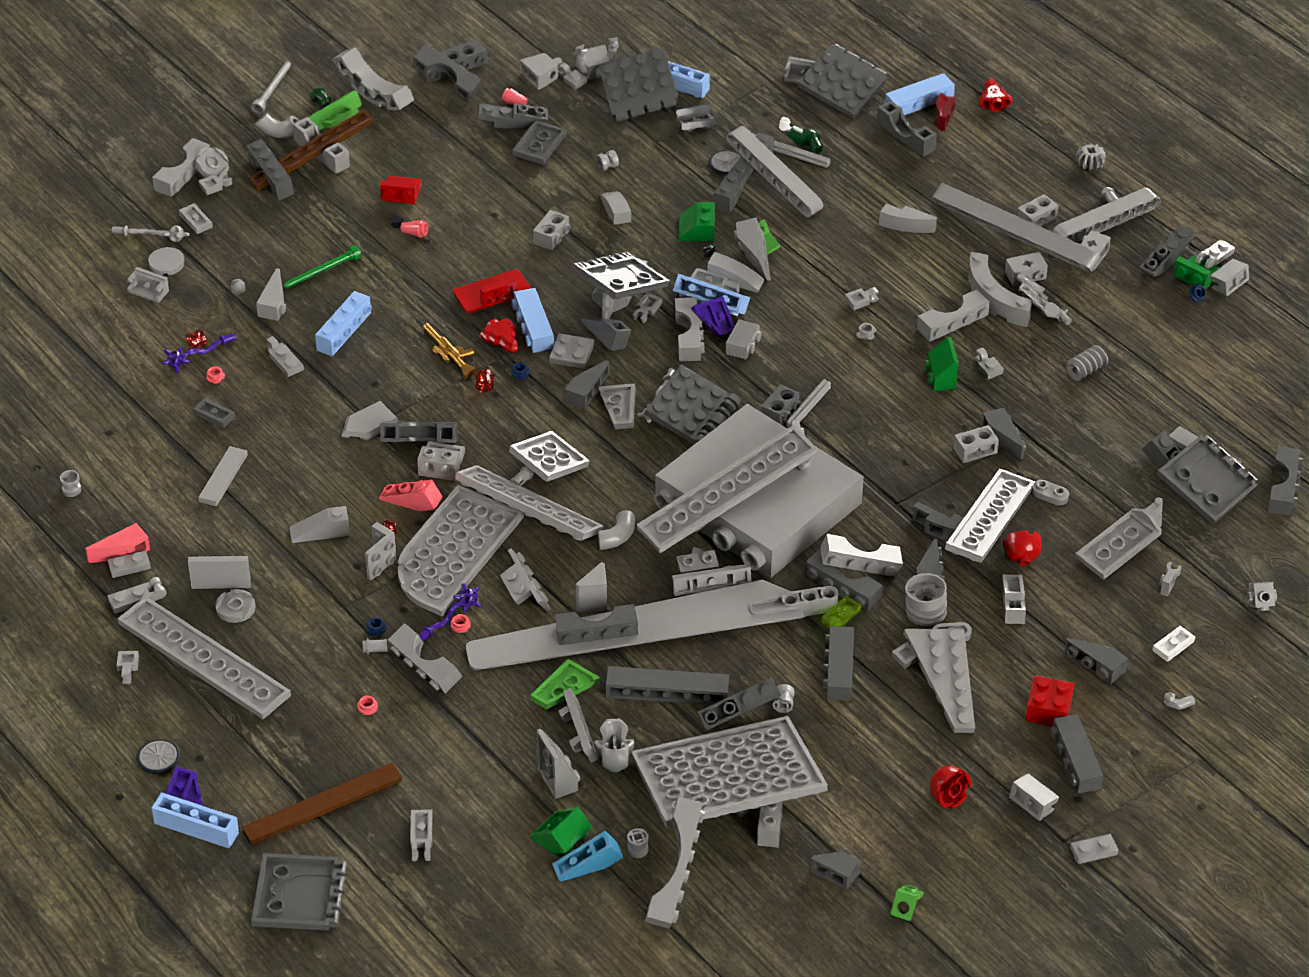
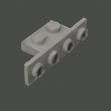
M510 548L508 552L515 564L502 573L500 577L512 598L520 605L531 595H534L538 604L548 612L551 610L547 604L549 599L539 590L541 588L539 582L532 578L534 573L529 566L524 564L526 559L520 552L516 553Z

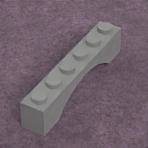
M679 796L677 798L671 819V824L678 841L677 867L670 881L658 893L652 896L644 921L646 923L668 929L672 923L676 924L679 911L676 910L677 902L681 903L684 891L681 890L682 883H686L689 876V870H686L687 863H692L695 852L691 850L693 842L697 843L700 833L699 830H696L698 822L702 823L705 811L702 810L703 803Z

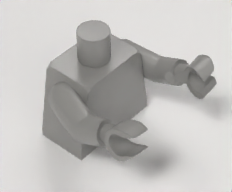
M609 38L611 45L608 52L605 45L584 50V45L576 47L575 66L579 69L580 73L589 80L598 78L600 81H603L599 65L615 61L616 51L619 48L617 38Z

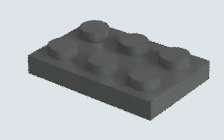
M535 120L514 147L512 154L513 156L544 165L565 138L566 129Z

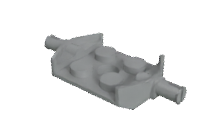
M1022 273L1017 276L1016 279L1022 283L1019 291H1022L1024 297L1032 299V304L1040 309L1043 315L1053 319L1056 318L1058 321L1062 320L1066 325L1072 322V319L1066 315L1069 311L1068 309L1064 311L1056 304L1047 301L1048 297L1043 294L1044 287L1027 279Z

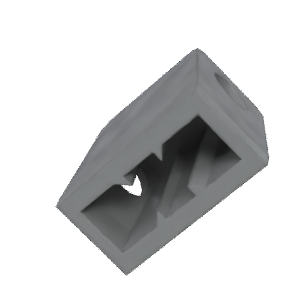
M546 53L538 54L520 60L521 74L539 90L558 78V68L563 62L560 57L551 59Z

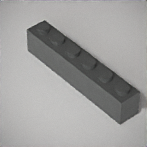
M608 666L606 698L713 705L728 698L729 674Z

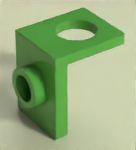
M762 220L759 222V225L764 227L762 233L765 238L768 255L780 248V244L770 233L766 221Z
M910 885L901 887L897 890L890 914L911 921L916 902L923 897L924 892ZM904 901L908 903V913L903 914L899 912V902Z

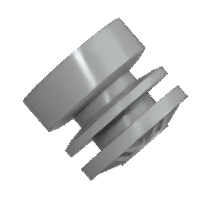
M921 573L910 578L905 585L906 615L908 619L920 626L939 624L947 615V586L945 581L938 575L931 573Z

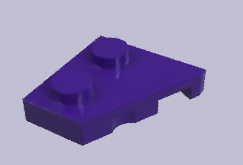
M724 297L691 307V310L717 337L732 333L735 325Z
M176 766L166 794L204 806L200 796V787L197 783L196 771Z

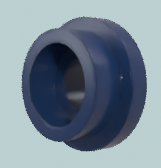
M1199 284L1192 285L1189 290L1190 298L1194 302L1203 301L1207 294L1205 287Z
M517 362L511 368V375L517 379L526 378L529 375V368L525 363Z
M373 617L368 621L366 630L371 635H381L386 631V623L379 617Z

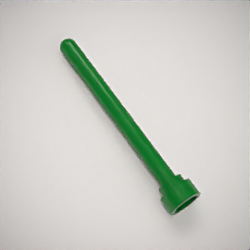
M357 245L349 247L345 254L286 281L284 288L289 289L347 260L355 261L361 258L360 249Z

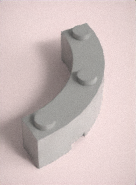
M356 47L348 49L332 59L343 77L347 76L353 83L351 86L373 104L379 107L385 106L388 110H400L414 101L412 92L407 85H395L381 78L367 65Z
M971 252L968 272L971 291L977 289L990 301L989 312L997 316L998 314L1007 318L1009 323L1028 327L1032 299L1018 296L1003 288L990 273L988 267L989 255Z

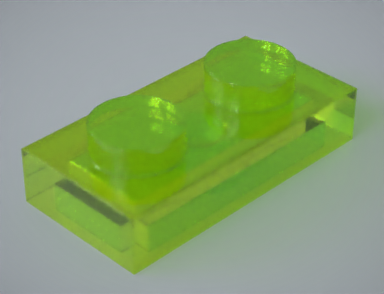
M845 596L821 617V623L829 628L830 626L843 627L861 611L862 605Z

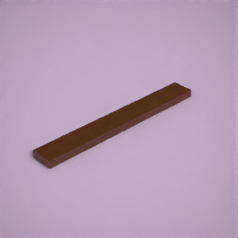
M363 109L282 157L278 162L288 174L322 154L324 149L342 142L372 124L374 120ZM262 170L248 178L257 191L269 185Z
M390 763L242 826V831L249 843L254 845L402 781V776L394 764Z

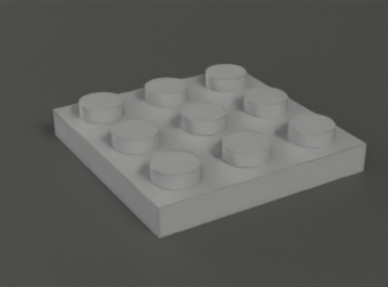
M553 431L510 445L509 449L512 455L546 482L586 468L590 461Z

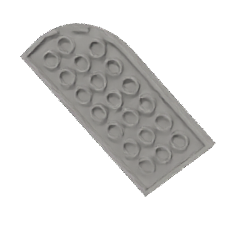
M457 485L406 545L399 557L398 579L405 595L418 606L443 616L456 601L454 595H460V592L463 590L462 583H465L466 587L470 584L524 518V512L511 509L506 504Z

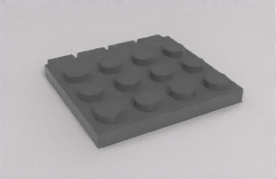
M838 44L830 45L797 82V87L854 119L884 85L887 73L878 67L873 70L874 65L864 59L859 62L860 57L850 51L845 54L846 49Z
M664 47L599 65L613 118H617V122L629 119L628 114H631L632 117L645 114V109H648L649 113L662 109V104H664L665 108L677 105L676 100L679 99Z
M1200 435L1161 467L1156 475L1214 525L1256 489L1258 479L1249 471L1243 473L1246 468L1235 459L1230 461L1231 455L1221 446L1216 449L1217 443L1208 435L1205 437Z
M263 853L251 920L252 926L329 930L330 927H337L347 862L340 861L339 857Z

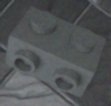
M708 104L676 109L677 126L684 130V132L694 131V128L708 129L710 126L715 125V118L710 115Z

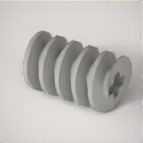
M1093 345L1084 350V352L1079 353V355L1069 359L1067 371L1072 379L1079 381L1081 378H1085L1096 371L1097 368L1099 369L1108 363L1107 354L1101 347Z

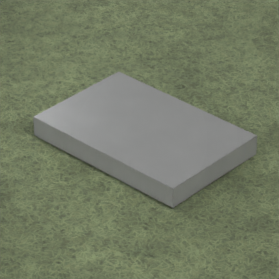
M248 556L188 557L192 589L251 588Z

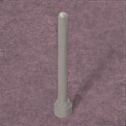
M290 62L284 63L261 98L254 100L250 108L253 113L258 115L263 113L266 108L265 102L291 67Z

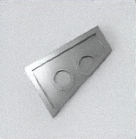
M635 383L598 387L615 430L634 428Z

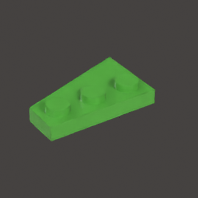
M567 659L530 695L531 701L547 710L566 700L563 691L571 688L573 693L577 695L600 683V677Z

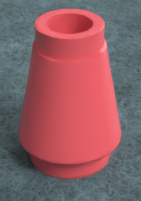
M506 88L503 93L502 101L505 104L514 106V103L524 105L528 103L527 98L512 88Z
M423 220L402 222L401 232L422 238L428 234V223Z

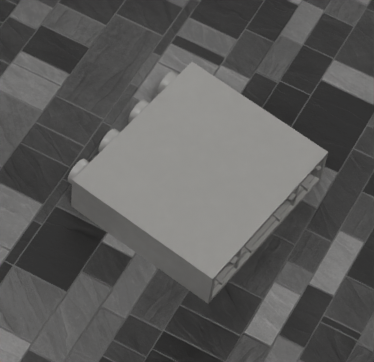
M746 404L655 475L654 501L657 507L662 509L781 434L787 428L749 404ZM817 448V454L811 457L807 471L798 470V466L694 532H702L710 537L720 550L731 551L742 558L744 564H749L751 570L758 569L772 578L862 504L864 476Z

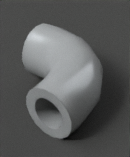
M266 113L255 125L266 135L275 138H289L294 135L293 124L298 122L299 119L291 116L285 121H278Z
M626 510L619 512L616 515V525L614 527L598 531L600 550L618 547L630 538L635 527V515L633 512Z

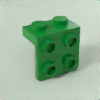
M1179 256L1175 262L1174 277L1190 285H1202L1205 289L1213 283L1210 280V275L1220 269L1219 267L1214 265L1208 269L1205 267L1206 261L1201 264L1196 263L1197 256H1191L1188 260Z

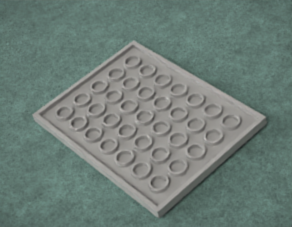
M788 716L631 751L634 764L666 828L673 827L671 819L678 796L703 803L702 810L705 811L703 819H708L828 791L825 779Z

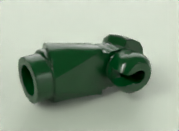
M323 88L312 89L313 92L309 94L312 101L318 99L322 108L331 104L332 100L325 94Z

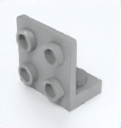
M378 522L372 525L373 547L365 553L367 579L370 581L379 576L384 569L392 565L396 560L394 532Z

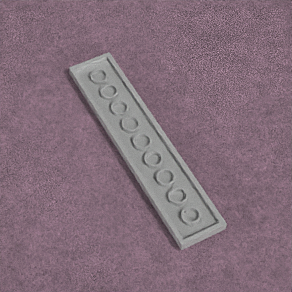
M793 425L637 524V528L661 553L817 454V448Z
M147 596L118 618L119 625L261 719L266 718L291 696V691Z

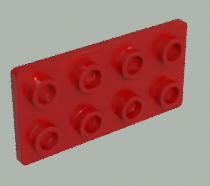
M515 269L453 289V294L464 311L469 314L514 299L515 291L531 289L519 269Z

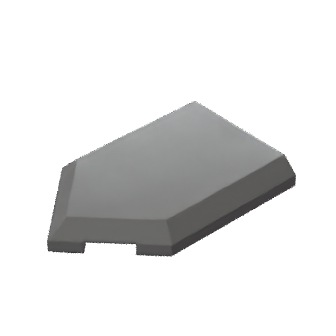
M378 401L348 416L341 437L350 438L352 436L360 437L362 440H369L380 434V423L382 421H398V419L381 401Z

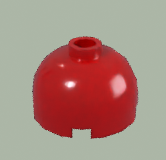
M1027 530L1016 531L1008 534L1006 540L1002 539L1003 549L1007 558L1014 563H1019L1021 566L1029 565L1040 555L1042 550L1041 535L1035 531L1034 535L1029 534Z
M953 765L943 766L933 774L930 780L929 789L931 796L941 806L955 808L967 798L968 794L966 791L968 787L971 788V778L966 771Z

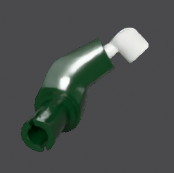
M786 117L781 118L779 122L780 130H787L786 135L795 143L802 146H811L815 154H820L824 148L819 141L820 135L813 129H802L794 124L789 126L790 120Z

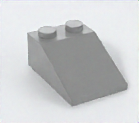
M757 218L736 222L737 230H734L736 241H738L740 251H744L750 263L767 281H770L766 242Z
M538 729V771L551 793L557 799L578 791L580 777L577 770L572 769L569 757L567 755L564 756L561 749L542 729Z

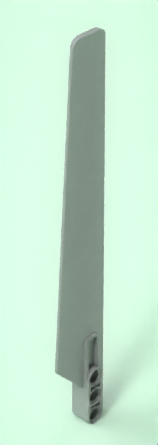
M758 580L635 606L638 620V635L559 645L556 623L469 641L466 644V653L470 668L472 670H482L804 618V616L835 611L838 607V590L833 586H823L791 592L765 580ZM613 611L582 617V619L589 621L602 620L607 618Z

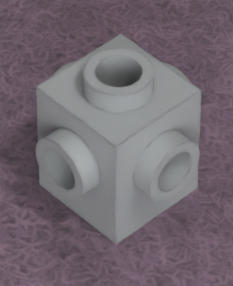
M1273 582L1248 583L1247 601L1250 607L1257 608V611L1269 610V606H1275L1277 592L1274 589Z

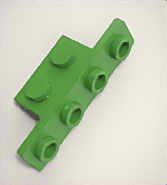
M353 90L308 118L318 126L319 131L323 128L331 129L358 113L357 108L362 106L357 91Z

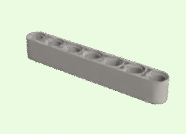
M740 126L727 135L728 143L805 217L809 218L823 208L822 200L746 127Z
M1146 187L1057 225L1053 232L1077 243L1082 241L1083 237L1087 236L1091 230L1100 233L1155 209L1160 204V198Z

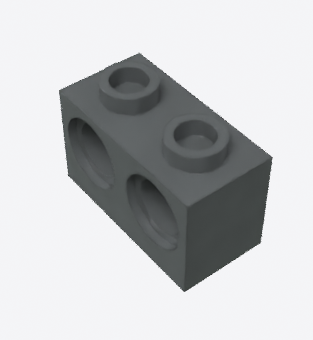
M780 384L761 405V413L783 425L800 406V393Z

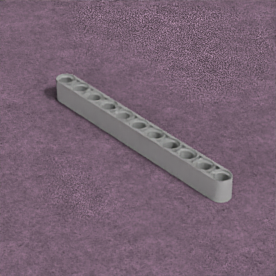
M944 183L939 185L932 197L933 201L943 207L1085 271L1092 272L1101 257L1092 249Z

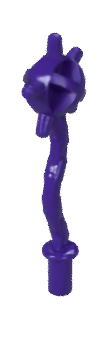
M236 334L220 335L219 339L213 342L207 349L195 348L181 353V347L177 351L172 352L165 349L164 352L168 356L167 360L163 361L162 364H168L170 367L175 368L177 373H180V367L183 363L188 364L190 362L184 359L188 355L207 354L219 344L225 346L226 343L237 340Z
M462 583L463 590L460 592V595H454V599L459 601L451 606L444 621L429 627H423V631L418 635L421 640L424 641L428 636H432L434 629L448 624L458 607L463 605L464 612L473 605L481 607V604L477 601V591L479 588H467L465 583Z

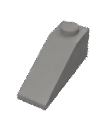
M276 268L256 303L258 317L278 321L286 311L281 274L278 268Z
M346 506L326 508L289 527L292 543L350 536Z

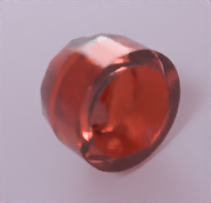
M385 520L382 523L383 526L393 531L394 535L397 533V526L393 520Z

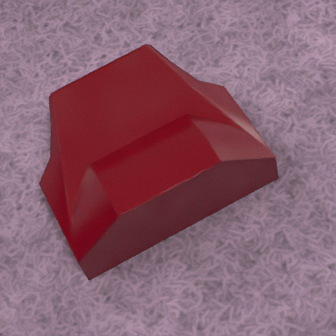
M940 93L936 101L938 114L934 121L938 130H946L955 111L956 97Z

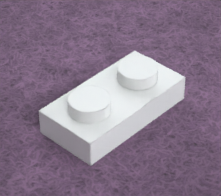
M1179 626L1153 645V652L1168 662L1191 645L1195 640V636Z

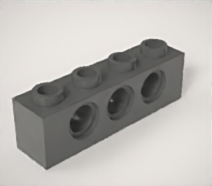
M478 39L439 51L440 54L449 57L450 60L463 66L466 70L487 63V50ZM418 71L426 83L448 76L440 72L424 75Z

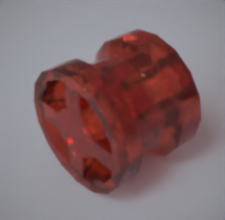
M200 328L195 330V333L185 335L190 349H197L199 346L207 345L206 336Z
M481 369L477 371L475 386L480 392H489L494 388V373L491 370Z

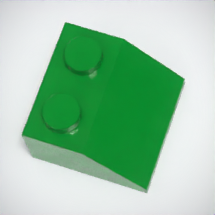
M697 202L679 215V241L714 242L715 202Z
M947 337L929 351L928 360H925V370L929 371L928 381L929 384H932L934 391L956 389L958 359L951 337Z
M575 807L556 811L529 837L552 854H567L574 848L573 845L576 842L583 840L588 835L587 832L592 826L580 808Z

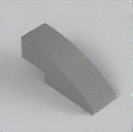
M620 192L600 194L608 217L612 219L614 225L631 222V210Z
M886 204L880 211V226L912 233H934L936 231L937 217L905 206L903 209H899Z
M714 252L708 262L709 272L729 277V280L739 284V288L758 293L764 283V278L758 273L728 256Z
M1003 574L1002 587L1005 624H1025L1026 608L1022 575Z

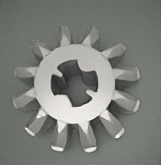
M1084 144L1077 150L1076 162L1079 167H1083V170H1098V168L1103 166L1106 155L1103 148L1098 147V144Z

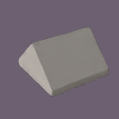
M603 562L576 583V611L579 613L607 611V581L605 564Z

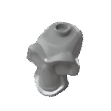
M607 719L600 728L603 740L595 741V749L598 755L601 756L602 766L610 772H620L628 766L629 755L634 748V740L626 739L628 726L621 719Z

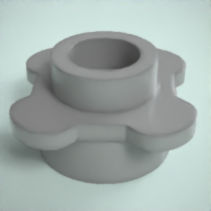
M870 323L861 324L856 336L865 340H873L876 328Z

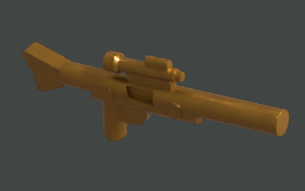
M428 323L423 326V329L439 345L438 347L434 345L432 351L436 355H440L445 363H448L451 358L462 370L464 379H467L476 372L475 367L463 361V358L474 355L472 348L464 350L460 346L453 347L445 337H440Z

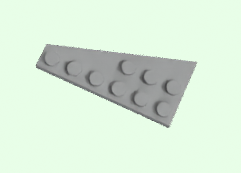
M904 629L903 634L909 640L911 649L916 654L919 665L930 687L936 693V699L938 703H941L944 715L953 732L974 733L975 722L964 629Z

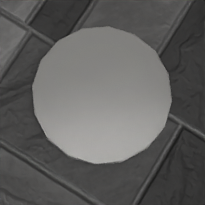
M204 147L195 156L196 168L206 178L212 175L219 177L220 174L229 170L228 158L218 148Z
M171 247L157 249L148 258L149 268L158 275H163V273L173 275L184 266L183 253Z
M233 589L230 590L231 592L222 593L217 598L215 604L217 615L224 621L232 623L242 622L250 618L255 612V600L245 590Z

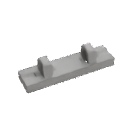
M749 564L724 566V568L672 575L674 596L701 593L752 582L751 567Z
M570 688L563 691L568 705L559 710V713L565 723L573 720L578 736L569 741L573 751L577 753L584 750V753L592 763L598 760V756L578 699Z

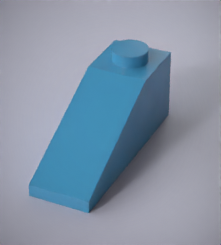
M604 831L554 862L553 867L558 879L564 881L606 869L622 859L623 855L617 841Z

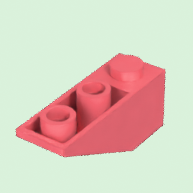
M420 480L417 482L389 484L383 489L379 499L416 511L435 510L443 496L433 480Z
M135 523L85 548L87 562L97 563L144 550L147 552L150 550L148 536Z

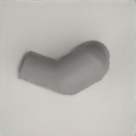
M1172 692L1164 695V703L1171 708L1182 710L1195 704L1192 695L1182 699L1175 698V694Z

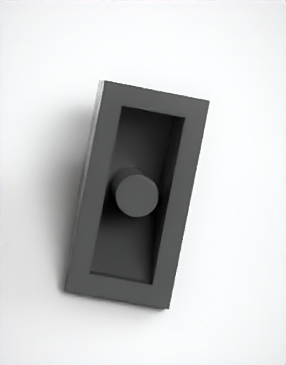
M843 851L814 855L811 858L810 872L847 890L860 874L861 860Z

